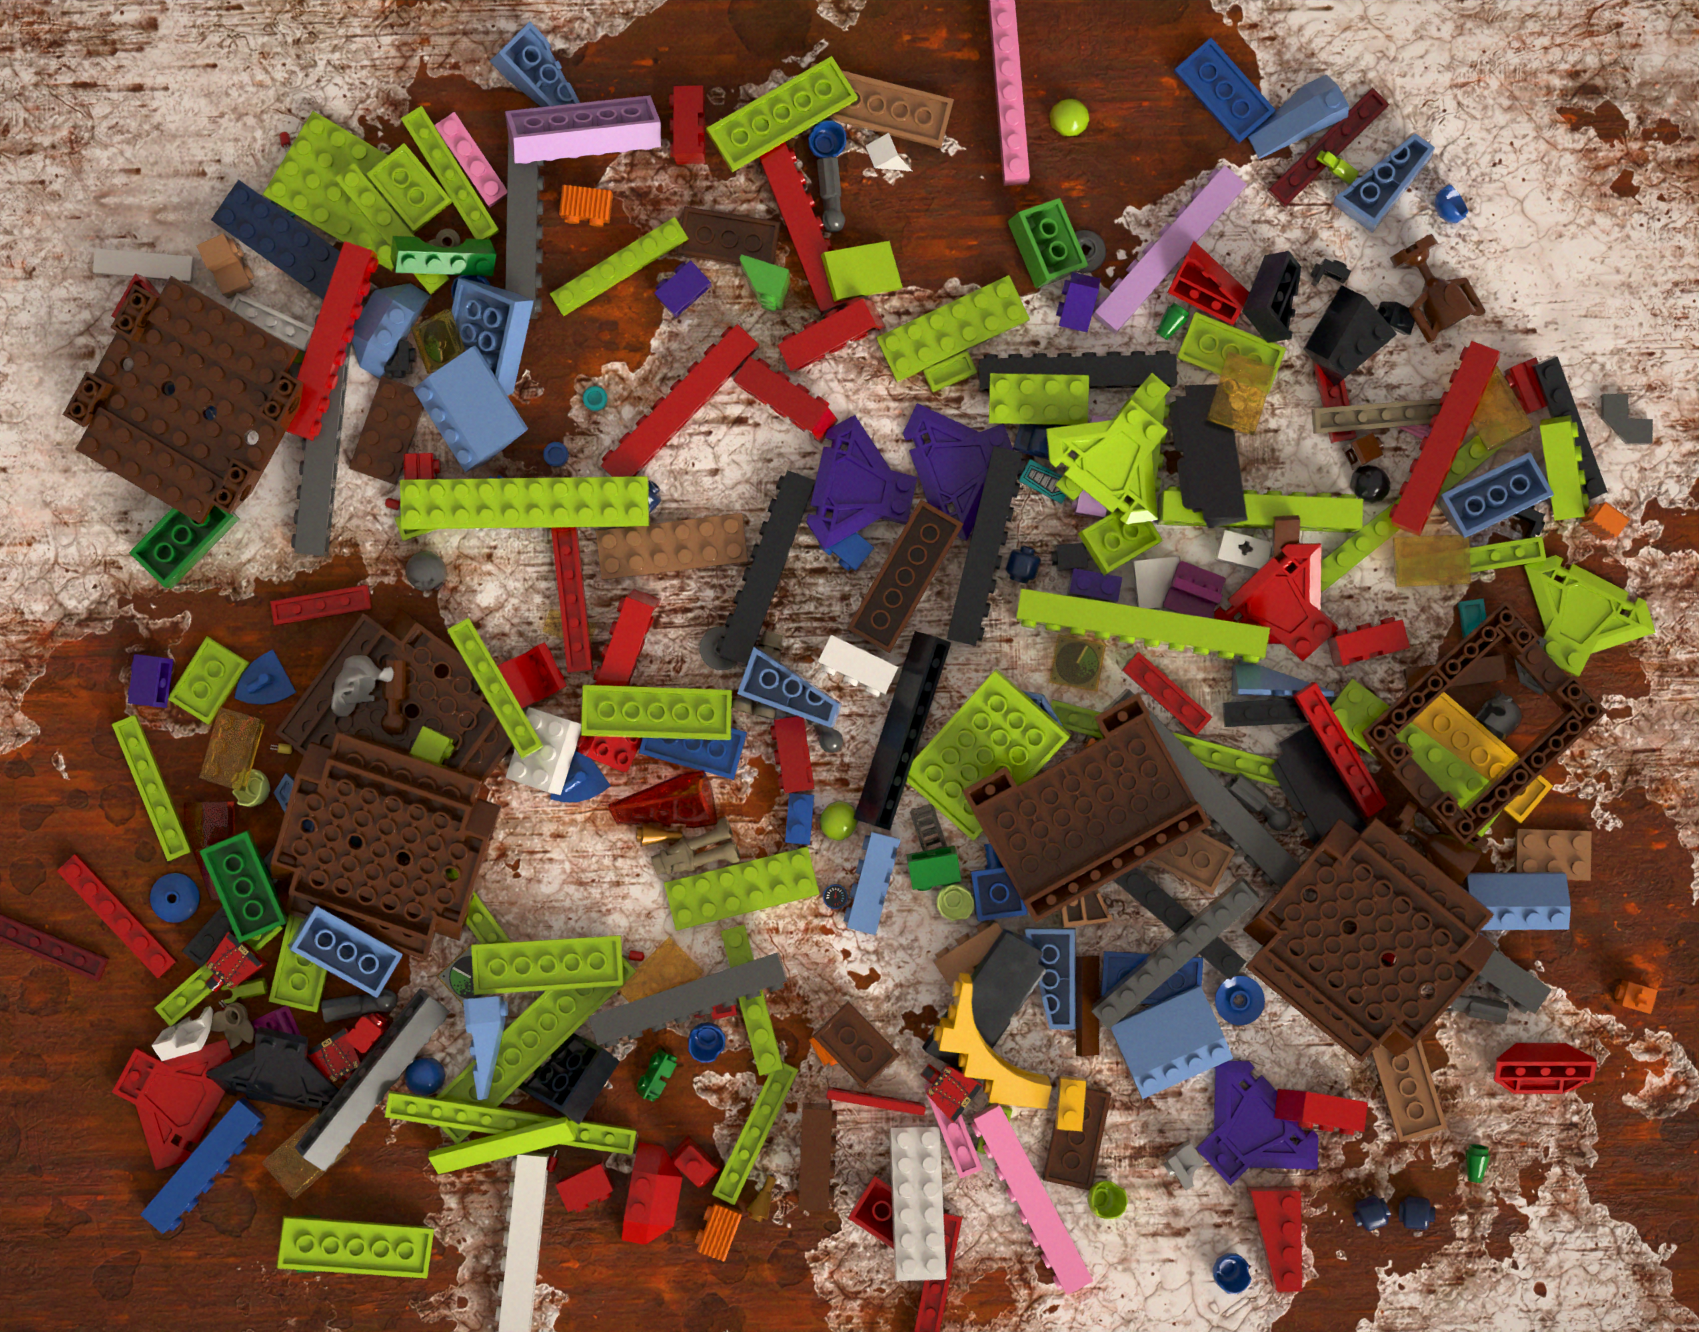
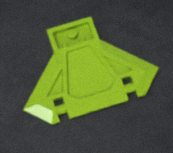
M1128 399L1113 420L1046 429L1049 462L1056 468L1061 462L1067 466L1064 475L1111 513L1116 508L1121 510L1123 513L1119 519L1125 524L1158 520L1152 451L1168 430L1139 405ZM1071 450L1077 454L1074 459L1068 455ZM1126 496L1132 499L1130 504L1124 501Z
M1557 555L1546 558V561L1524 565L1545 630L1542 638L1547 640L1542 649L1559 668L1576 677L1580 676L1590 654L1656 633L1646 601L1637 597L1634 603L1626 600L1629 592L1573 563L1569 569L1562 567L1563 558ZM1556 575L1563 578L1561 583L1554 580ZM1621 609L1629 612L1627 617L1620 614Z

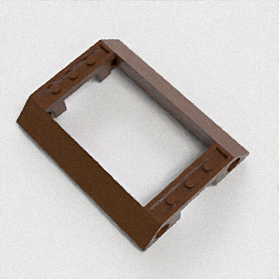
M1504 601L1362 732L1371 753L1436 825L1462 845L1470 841L1608 712L1575 675L1567 676L1536 643L1540 637L1507 601ZM1497 642H1500L1564 713L1465 805L1460 807L1457 804L1458 800L1449 791L1443 792L1411 757L1414 752L1405 742L1401 743L1395 735H1398Z

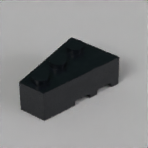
M1290 251L1264 256L1242 310L1267 343L1292 339L1293 332L1289 331L1290 318L1295 317L1296 310L1292 309L1293 296H1298L1301 265Z

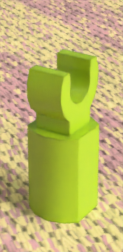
M1321 150L1316 158L1319 162L1329 167V172L1346 184L1351 185L1358 176V170L1328 151L1325 153Z
M264 977L244 981L233 989H230L227 985L221 987L222 990L229 989L233 993L231 998L224 1000L228 1004L235 1002L239 997L246 999L268 993Z

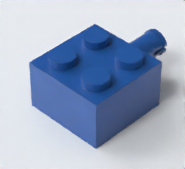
M984 844L987 866L985 869L970 871L977 921L1028 915L1027 908L991 844Z

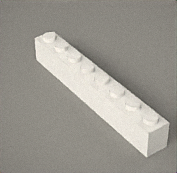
M525 1152L517 1154V1157H513L511 1172H515V1181L510 1182L509 1197H513L512 1207L507 1208L506 1222H510L509 1232L505 1231L503 1246L507 1247L506 1257L503 1256L501 1261V1271L505 1272L504 1282L500 1281L498 1296L502 1297L501 1306H497L495 1321L499 1322V1330L495 1332H531L548 1175L546 1167L550 1156L547 1153Z

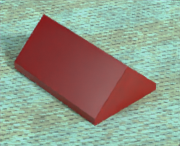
M874 1176L856 1199L847 1219L894 1250L892 1190L889 1185Z

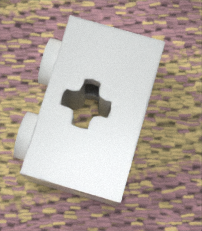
M1229 527V531H1222L1214 560L1253 571H1258L1268 562L1273 542L1267 541L1268 537L1260 534H1253L1252 537L1243 535V530ZM1246 543V548L1250 550L1243 555L1239 546Z

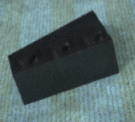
M1341 285L1303 349L1315 364H1318L1332 384L1336 386L1395 337L1397 333L1365 296Z
M573 1033L551 1054V1059L543 1067L539 1066L533 1072L535 1075L527 1083L522 1082L517 1088L549 1109L579 1125L620 1061L604 1048Z

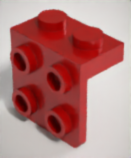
M545 642L522 655L497 665L522 709L567 687L564 676L559 671L552 652L548 649Z
M580 734L575 751L621 772H627L643 738L581 736Z

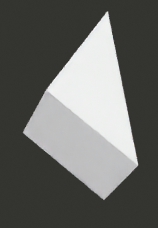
M889 133L865 145L874 168L912 171L898 155Z

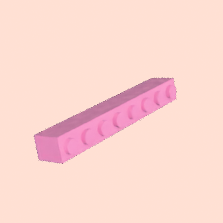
M988 0L1003 186L1028 184L1030 175L1015 0Z
M994 1103L972 1115L975 1122L971 1126L977 1137L983 1136L986 1142L983 1148L988 1158L994 1157L998 1164L994 1169L1001 1181L1006 1179L1010 1187L1006 1189V1192L1012 1203L1018 1202L1021 1210L1017 1212L1023 1224L1029 1223L1033 1232L1029 1233L1036 1247L1041 1245L1044 1251L1041 1257L1047 1269L1053 1268L1056 1275L1052 1278L1058 1290L1064 1289L1066 1294L1069 1295L1093 1282L1087 1267L1000 1104Z

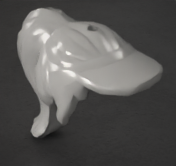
M353 655L348 657L344 661L342 671L338 674L335 681L331 702L333 713L339 717H347L354 710L356 703L374 701L375 697L370 696L369 693L375 687V679L386 682L392 681L394 675L392 667L379 670L368 656Z

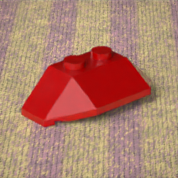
M1515 1043L1496 1058L1493 1079L1513 1094H1564L1580 1087L1584 1083L1588 1084L1594 1081L1597 1060L1567 1043Z
M639 1142L623 1222L622 1241L646 1245L675 1224L683 1176L674 1165L664 1146Z

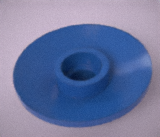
M180 873L167 874L158 879L153 885L150 894V903L156 915L167 922L173 923L182 922L190 918L196 912L200 902V893L196 883L190 877ZM170 894L176 895L177 900L175 903L169 901Z
M1234 976L1231 980L1226 979L1220 984L1215 995V1006L1219 1015L1233 1025H1247L1254 1022L1261 1015L1265 1005L1262 988L1256 981L1246 976ZM1237 995H1241L1243 997V1001L1241 1004H1236L1234 1002V998Z

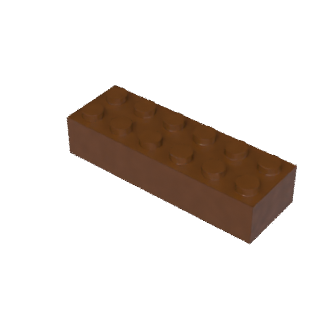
M920 499L847 629L890 653L961 530L963 523Z

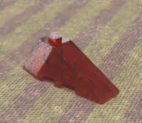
M705 770L677 775L608 805V809L616 824L641 825L642 822L646 824L655 822L663 823V827H671L672 823L686 824V828H699L716 825L718 822L713 789Z
M234 801L184 803V828L211 901L220 900L200 850L235 835Z

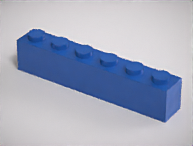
M244 1097L239 1099L140 1215L162 1234L169 1229L173 1232L183 1221L180 1216L185 1211L190 1212L199 1202L196 1199L202 1191L206 1193L214 1185L215 1181L213 1178L218 1172L223 1174L231 1165L229 1159L233 1154L239 1155L248 1145L245 1140L250 1135L255 1136L264 1125L261 1122L266 1116Z

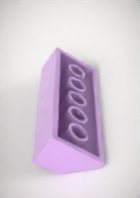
M650 95L505 111L510 149L515 163L527 164L532 161H553L559 158H578L585 155H603L604 153L612 152L624 153L629 150H649L661 147V122Z

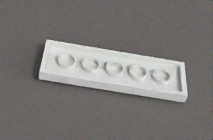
M940 1127L890 1128L895 1281L945 1280L946 1262Z

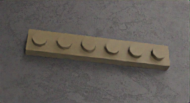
M1441 398L1311 409L1313 434L1430 424L1433 415L1439 414L1442 406L1439 405Z

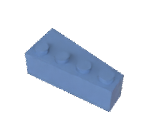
M871 831L870 836L865 835L862 849L866 850L864 860L859 859L856 873L860 874L858 884L853 883L849 896L854 898L852 908H846L843 920L848 922L847 928L876 935L890 882V875L896 860L897 848H899L901 841L900 838Z
M1025 928L1026 937L1032 939L1043 952L1039 961L1046 968V972L1038 984L1049 1029L1075 1030L1076 928Z

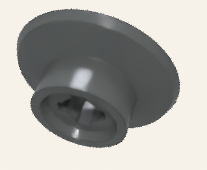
M1076 231L1075 235L1080 247L1085 246L1090 249L1088 255L1084 254L1088 266L1077 272L1091 273L1100 268L1105 261V243L1093 231Z
M725 626L710 629L704 634L700 642L701 658L706 665L715 670H728L737 665V663L720 658L719 652L716 651L720 637H725L728 631V627Z

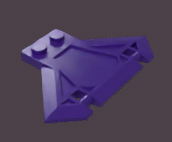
M917 403L903 431L905 441L910 439L914 441L916 448L909 450L920 483L928 504L963 523L957 537L967 541L974 527L993 446L1014 451L1004 424L978 432ZM928 434L930 443L925 444L922 435ZM953 503L955 512L950 513L947 504Z
M855 415L829 428L825 438L831 440L832 444L831 447H823L810 506L817 508L816 515L808 514L806 521L822 548L826 550L879 519L906 525L917 477L891 470ZM842 444L847 445L846 451L840 450ZM827 511L832 512L831 519L825 517Z
M1227 1061L1215 1067L1214 1130L1195 1149L1230 1186L1248 1168L1318 1170V1135L1314 1130L1306 1134L1301 1127H1298V1122L1274 1118L1277 1091L1262 1075L1255 1079L1250 1074L1255 1067L1249 1061ZM1242 1080L1248 1085L1245 1090L1239 1085ZM1293 1135L1299 1140L1296 1144L1290 1140Z

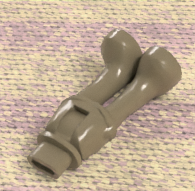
M764 631L762 640L758 641V648L781 662L783 647L780 645L783 635ZM741 696V698L732 701L731 709L752 714L755 700ZM758 702L754 715L775 720L776 710L772 706Z
M727 817L718 820L716 827L710 832L687 840L682 838L678 843L666 850H660V854L651 856L656 874L660 875L667 872L669 875L672 872L685 870L691 872L700 865L720 859H726L731 863L740 862V853L734 840L698 854L694 852L695 849L733 838V832Z

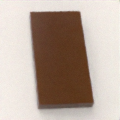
M684 206L681 227L688 240L677 247V256L741 266L740 256L742 254L774 265L781 222Z
M1086 1087L1082 1131L1057 1129L1054 1120L1042 1177L1043 1181L1090 1190L1093 1185L1111 1092Z

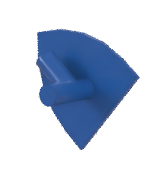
M274 650L260 656L244 671L237 685L235 699L246 703L262 705L278 702L297 693Z
M575 751L561 795L551 793L550 799L560 802H581L599 795L611 785L591 758Z

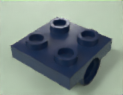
M1020 424L1013 450L1049 460L1046 429L1070 425Z

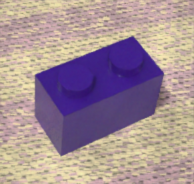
M692 261L687 264L685 262L681 263L674 270L675 275L669 280L665 278L656 286V298L675 319L712 287L708 278Z
M1072 272L1070 281H1064L1062 294L1066 295L1064 302L1059 301L1056 316L1060 317L1059 326L1088 332L1099 292L1100 278Z
M1073 568L1067 594L1116 603L1119 600L1123 577L1108 574L1103 576L1102 573Z
M134 654L131 665V681L128 688V703L167 708L173 659Z

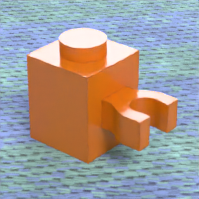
M1622 980L1621 985L1619 984L1615 990V1004L1651 1014L1658 990Z

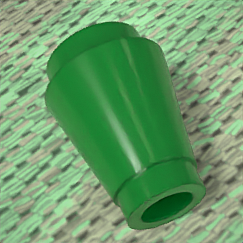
M1173 302L1170 307H1167L1156 333L1168 340L1188 320L1189 312Z
M1470 1144L1468 1150L1465 1151L1467 1180L1474 1183H1482L1491 1154L1488 1153L1489 1148L1487 1146Z

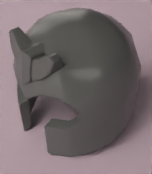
M431 551L415 553L406 564L405 573L408 581L422 592L434 587L435 590H439L446 581L447 568L440 556Z
M1498 690L1494 697L1487 700L1474 718L1482 721L1484 726L1498 739L1504 740L1520 725L1522 713L1519 706L1513 701L1512 696H1505L1504 693Z

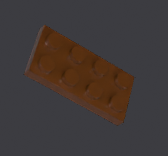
M381 376L349 466L350 470L397 486L404 466L403 454H408L424 409V406L413 390L414 387Z

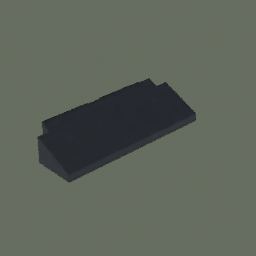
M1185 385L1186 396H1175L1176 401L1169 405L1174 446L1176 451L1183 452L1184 457L1177 461L1182 504L1185 509H1192L1194 513L1202 511L1203 519L1208 528L1246 521L1248 517L1228 385Z
M1310 724L1276 742V747L1282 750L1283 755L1275 759L1276 762L1272 764L1271 770L1293 810L1296 812L1304 811L1306 818L1303 819L1302 826L1313 846L1318 843L1339 817L1360 835L1367 826Z
M1007 929L1002 930L971 975L973 983L971 999L973 1020L982 1038L992 1049L1010 1025V1019L1013 1014L1021 1009L1046 972V968L1039 961L1043 952L1034 941ZM948 1010L944 1014V1018H948ZM933 1030L922 1046L923 1050L955 1069L962 1071V1068L958 1065L960 1053L939 1051L937 1041H934Z

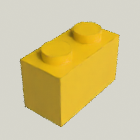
M1059 1076L1055 1120L1057 1129L1082 1131L1086 1080L1084 1078Z

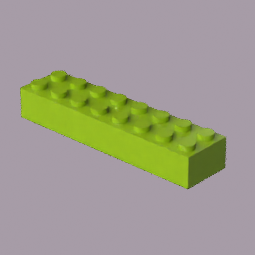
M1168 487V489H1165V491L1158 495L1157 525L1208 527L1203 519L1202 511L1194 513L1192 509L1184 508L1180 487ZM1244 490L1248 520L1218 526L1223 528L1273 530L1275 516L1299 515L1300 531L1354 533L1362 529L1363 499H1356V494H1341L1337 498H1331V493H1316L1312 497H1307L1306 492H1292L1288 496H1282V491H1267V493L1259 495L1257 490Z

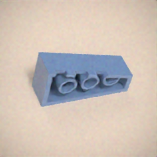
M1417 134L1412 135L1384 160L1378 162L1361 178L1359 177L1346 190L1335 196L1333 205L1373 233L1430 160L1435 147Z
M753 647L737 693L738 695L830 728L835 726L842 703L760 648Z

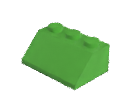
M1060 198L1020 211L1007 221L1036 289L1057 282L1071 275L1072 272L1080 271L1088 266Z
M741 254L742 272L758 303L762 304L761 308L771 312H775L776 309L782 311L791 283L789 269Z

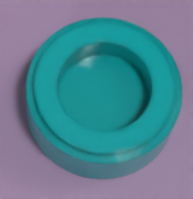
M591 386L585 390L583 402L589 410L601 411L608 403V396L603 388Z

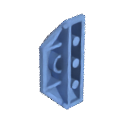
M411 283L378 289L373 292L359 319L353 325L354 336L352 342L360 368L381 379V376L384 377L386 373L384 366H390L399 352V341L407 339L431 299V295Z

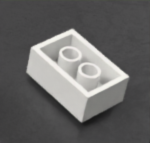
M830 635L818 660V664L822 665L820 668L822 671L832 676L837 672L844 676L843 681L855 687L860 683L867 687L866 692L876 697H879L880 693L886 694L898 669L897 666L833 635Z
M528 707L526 717L540 739L543 748L523 759L520 758L515 749L506 778L548 793L561 795L581 734V724Z

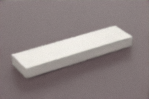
M95 248L93 273L133 277L136 273L148 279L169 280L170 276H173L182 282H192L195 258L191 256Z
M236 293L229 307L230 310L291 346L306 352L314 328Z

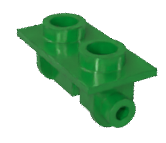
M660 1047L657 1053L652 1055L649 1061V1068L637 1083L636 1092L643 1099L647 1098L652 1102L656 1098L659 1099L667 1084L660 1077L662 1075L668 1079L670 1078L677 1065V1057L670 1053L667 1054Z

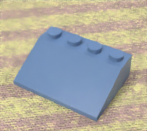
M458 278L451 316L464 352L476 345L505 393L511 395L514 392L534 300L515 292Z
M476 345L429 375L413 389L464 472L484 466L528 430Z
M1200 984L1123 1018L1111 1027L1132 1080L1142 1099L1233 1059L1223 1032Z

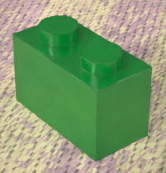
M955 846L906 854L913 890L927 891L933 886H948L962 881Z

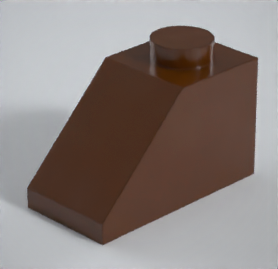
M1373 433L1357 439L1342 448L1352 470L1384 455L1382 452L1384 450L1382 441L1378 436L1375 437Z

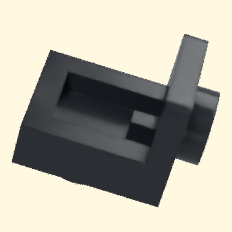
M1325 258L1320 264H1315L1310 274L1313 277L1311 285L1316 286L1322 275L1344 284L1348 280L1351 270L1347 269V265L1338 260L1332 262Z
M1381 302L1377 311L1392 329L1403 335H1411L1415 320L1409 311V307L1398 302Z
M399 341V366H384V371L387 374H391L392 378H405L406 374H412V362H416L417 359L416 348H413L409 341Z
M1534 505L1512 515L1530 523L1525 535L1527 538L1539 536L1545 525V522L1542 521L1545 514L1534 510Z

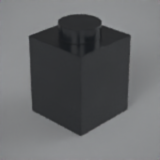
M1084 543L1056 545L1055 551H1051L1052 566H1056L1057 571H1067L1073 568L1087 569L1086 546Z

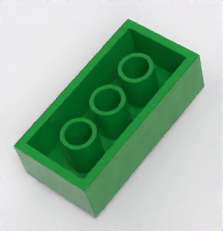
M214 505L204 524H200L172 508L129 554L163 587L172 589L240 518L234 512L229 514Z
M250 829L200 850V854L239 943L284 925L289 921Z

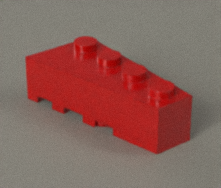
M856 297L846 303V308L840 311L834 309L826 313L824 320L818 323L814 320L804 325L802 332L798 334L792 332L782 338L783 342L777 346L789 370L797 372L825 358L826 352L829 351L831 354L847 346L846 342L849 340L851 342L860 341L866 338L868 331L873 328H877L878 331L886 328L874 302Z
M749 356L733 379L736 385L764 405L769 404V407L781 417H789V420L803 432L807 429L814 439L822 444L827 430L835 426L838 421L828 408L830 404L820 396H817L816 399L810 396V391L800 383L796 386L790 383L789 380L791 378L780 370L777 373L770 370L771 365L763 359L758 358V360H755Z
M633 589L626 598H621L617 608V612H620L618 621H613L609 634L612 635L610 644L606 643L601 653V657L604 658L602 667L597 666L593 676V680H596L595 685L629 686L637 666L636 658H639L645 644V639L643 638L647 635L654 621L652 613L656 607H659L661 598L637 589Z
M1296 1186L1247 1187L1272 1286L1277 1292H1302L1301 1190Z

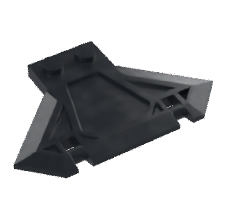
M258 1027L254 1049L206 1071V1074L228 1095L237 1096V1092L245 1093L247 1099L309 1112L310 1108L318 1109L319 1114L323 1112L339 1091L307 1059L308 1037Z

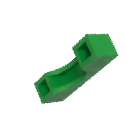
M393 236L390 259L395 273L493 276L496 252L490 239H466L460 246L445 248L425 243L418 237Z

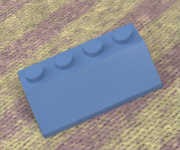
M1529 452L1441 494L1438 505L1448 523L1463 538H1466L1552 497L1554 493L1532 454Z
M1565 872L1469 873L1466 877L1465 890L1494 913V916L1482 930H1569L1571 904Z
M315 906L303 920L288 944L289 949L377 998L403 955L318 906Z

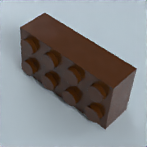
M803 1103L798 1210L828 1211L829 1204H834V1185H830V1179H835V1160L830 1159L831 1154H836V1135H831L832 1128L837 1129V1110H832L833 1104Z

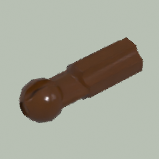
M383 660L382 670L392 667L394 675L392 681H382V698L387 701V713L381 719V727L389 735H398L405 729L406 725L405 717L400 713V701L405 699L406 661Z

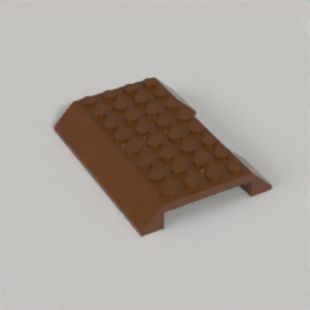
M1139 693L1094 717L1103 737L1101 740L1022 784L1016 785L1005 766L962 790L971 810L1035 923L1211 826L1200 803L1196 802L1149 716L1151 714Z

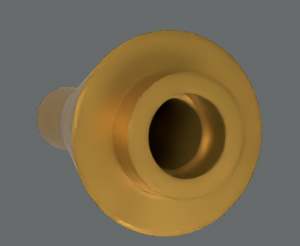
M643 822L641 827L636 829V842H640L641 847L666 842V840L679 841L682 839V831H666V829Z
M767 1176L762 1190L758 1192L746 1208V1211L750 1212L749 1218L761 1223L763 1218L768 1220L771 1192L777 1180L776 1178Z

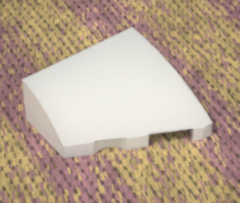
M1179 557L1133 561L1137 607L1148 609L1163 607L1179 564Z
M211 1006L204 1008L203 1013L196 1020L192 1021L189 1016L160 1033L152 1047L161 1061L202 1049L212 1025L214 1011Z

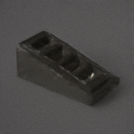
M928 804L911 810V818L922 850L927 851V846L941 842L942 846L933 849L947 847L934 806ZM932 815V817L918 821L920 818ZM933 823L935 824L934 827H931V828H928V829H925V830H922V831H921V827H924V826H927V825H930V824H933ZM938 833L937 837L924 840V837Z

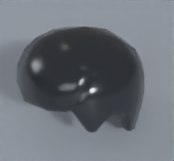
M1365 465L1359 467L1352 474L1350 487L1358 499H1363V502L1373 504L1382 501L1389 494L1391 483L1384 470L1377 466Z

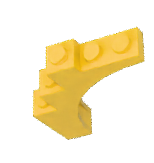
M959 973L958 981H954L952 995L955 998L954 1003L949 1005L948 1018L941 1017L939 1026H935L934 1041H937L939 1051L960 1053L958 1065L962 1068L964 1077L984 1079L983 1092L986 1093L989 1103L1047 1109L1052 1088L1048 1076L1029 1072L1012 1065L999 1056L984 1041L973 1020L971 1005L973 983L970 974Z

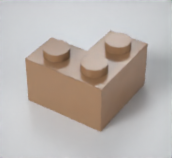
M222 233L196 245L206 268L213 273L222 295L227 299L235 296L236 293L240 294L255 287L252 279L255 278L249 265L245 266L241 258L245 254L240 244L236 243L233 238L230 239Z

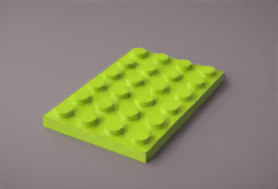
M312 111L268 184L263 196L342 243L346 241L373 250L378 255V264L392 271L394 267L390 259L391 246L335 180V177L354 163L410 232L414 234L413 230L366 175V173L389 155Z
M996 668L913 760L906 782L974 841L983 832V829L971 810L962 790L1005 766L1016 785L1022 784L1034 777L1070 738L1071 734Z

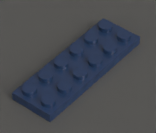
M238 180L211 220L324 300L341 251L241 180Z

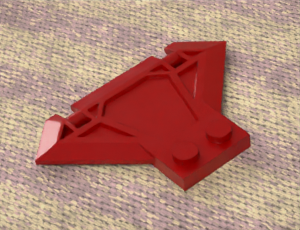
M1321 543L1286 544L1281 549L1285 556L1280 561L1273 556L1227 599L1232 606L1227 610L1220 606L1214 611V619L1268 627L1270 631L1267 644H1284L1303 662L1339 629L1338 625L1321 610ZM1293 562L1296 566L1290 571L1287 567ZM1241 613L1242 616L1236 620L1234 616Z
M228 1039L205 1045L200 1051L164 1061L138 1047L132 1053L112 1093L136 1105L156 1170L185 1162L193 1153L187 1149L190 1141L198 1144L225 1094V1091L206 1074V1071L233 1059ZM176 1134L181 1136L178 1144L173 1142Z

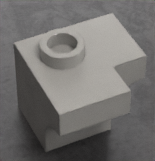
M1187 1140L1163 1155L1167 1160L1163 1165L1169 1175L1173 1176L1175 1174L1185 1191L1194 1186L1192 1181L1194 1172L1205 1165L1192 1143Z

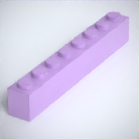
M1224 165L1220 171L1216 168L1208 176L1207 180L1209 183L1204 189L1200 186L1190 197L1193 199L1192 203L1188 207L1183 205L1174 215L1177 218L1172 225L1167 223L1158 233L1161 238L1156 243L1151 241L1142 251L1145 256L1139 262L1135 259L1126 269L1129 274L1123 280L1119 277L1110 287L1113 292L1107 298L1102 296L1095 304L1094 308L1096 311L1093 316L1114 335L1182 260L1193 241L1197 243L1244 190L1247 184L1227 166Z

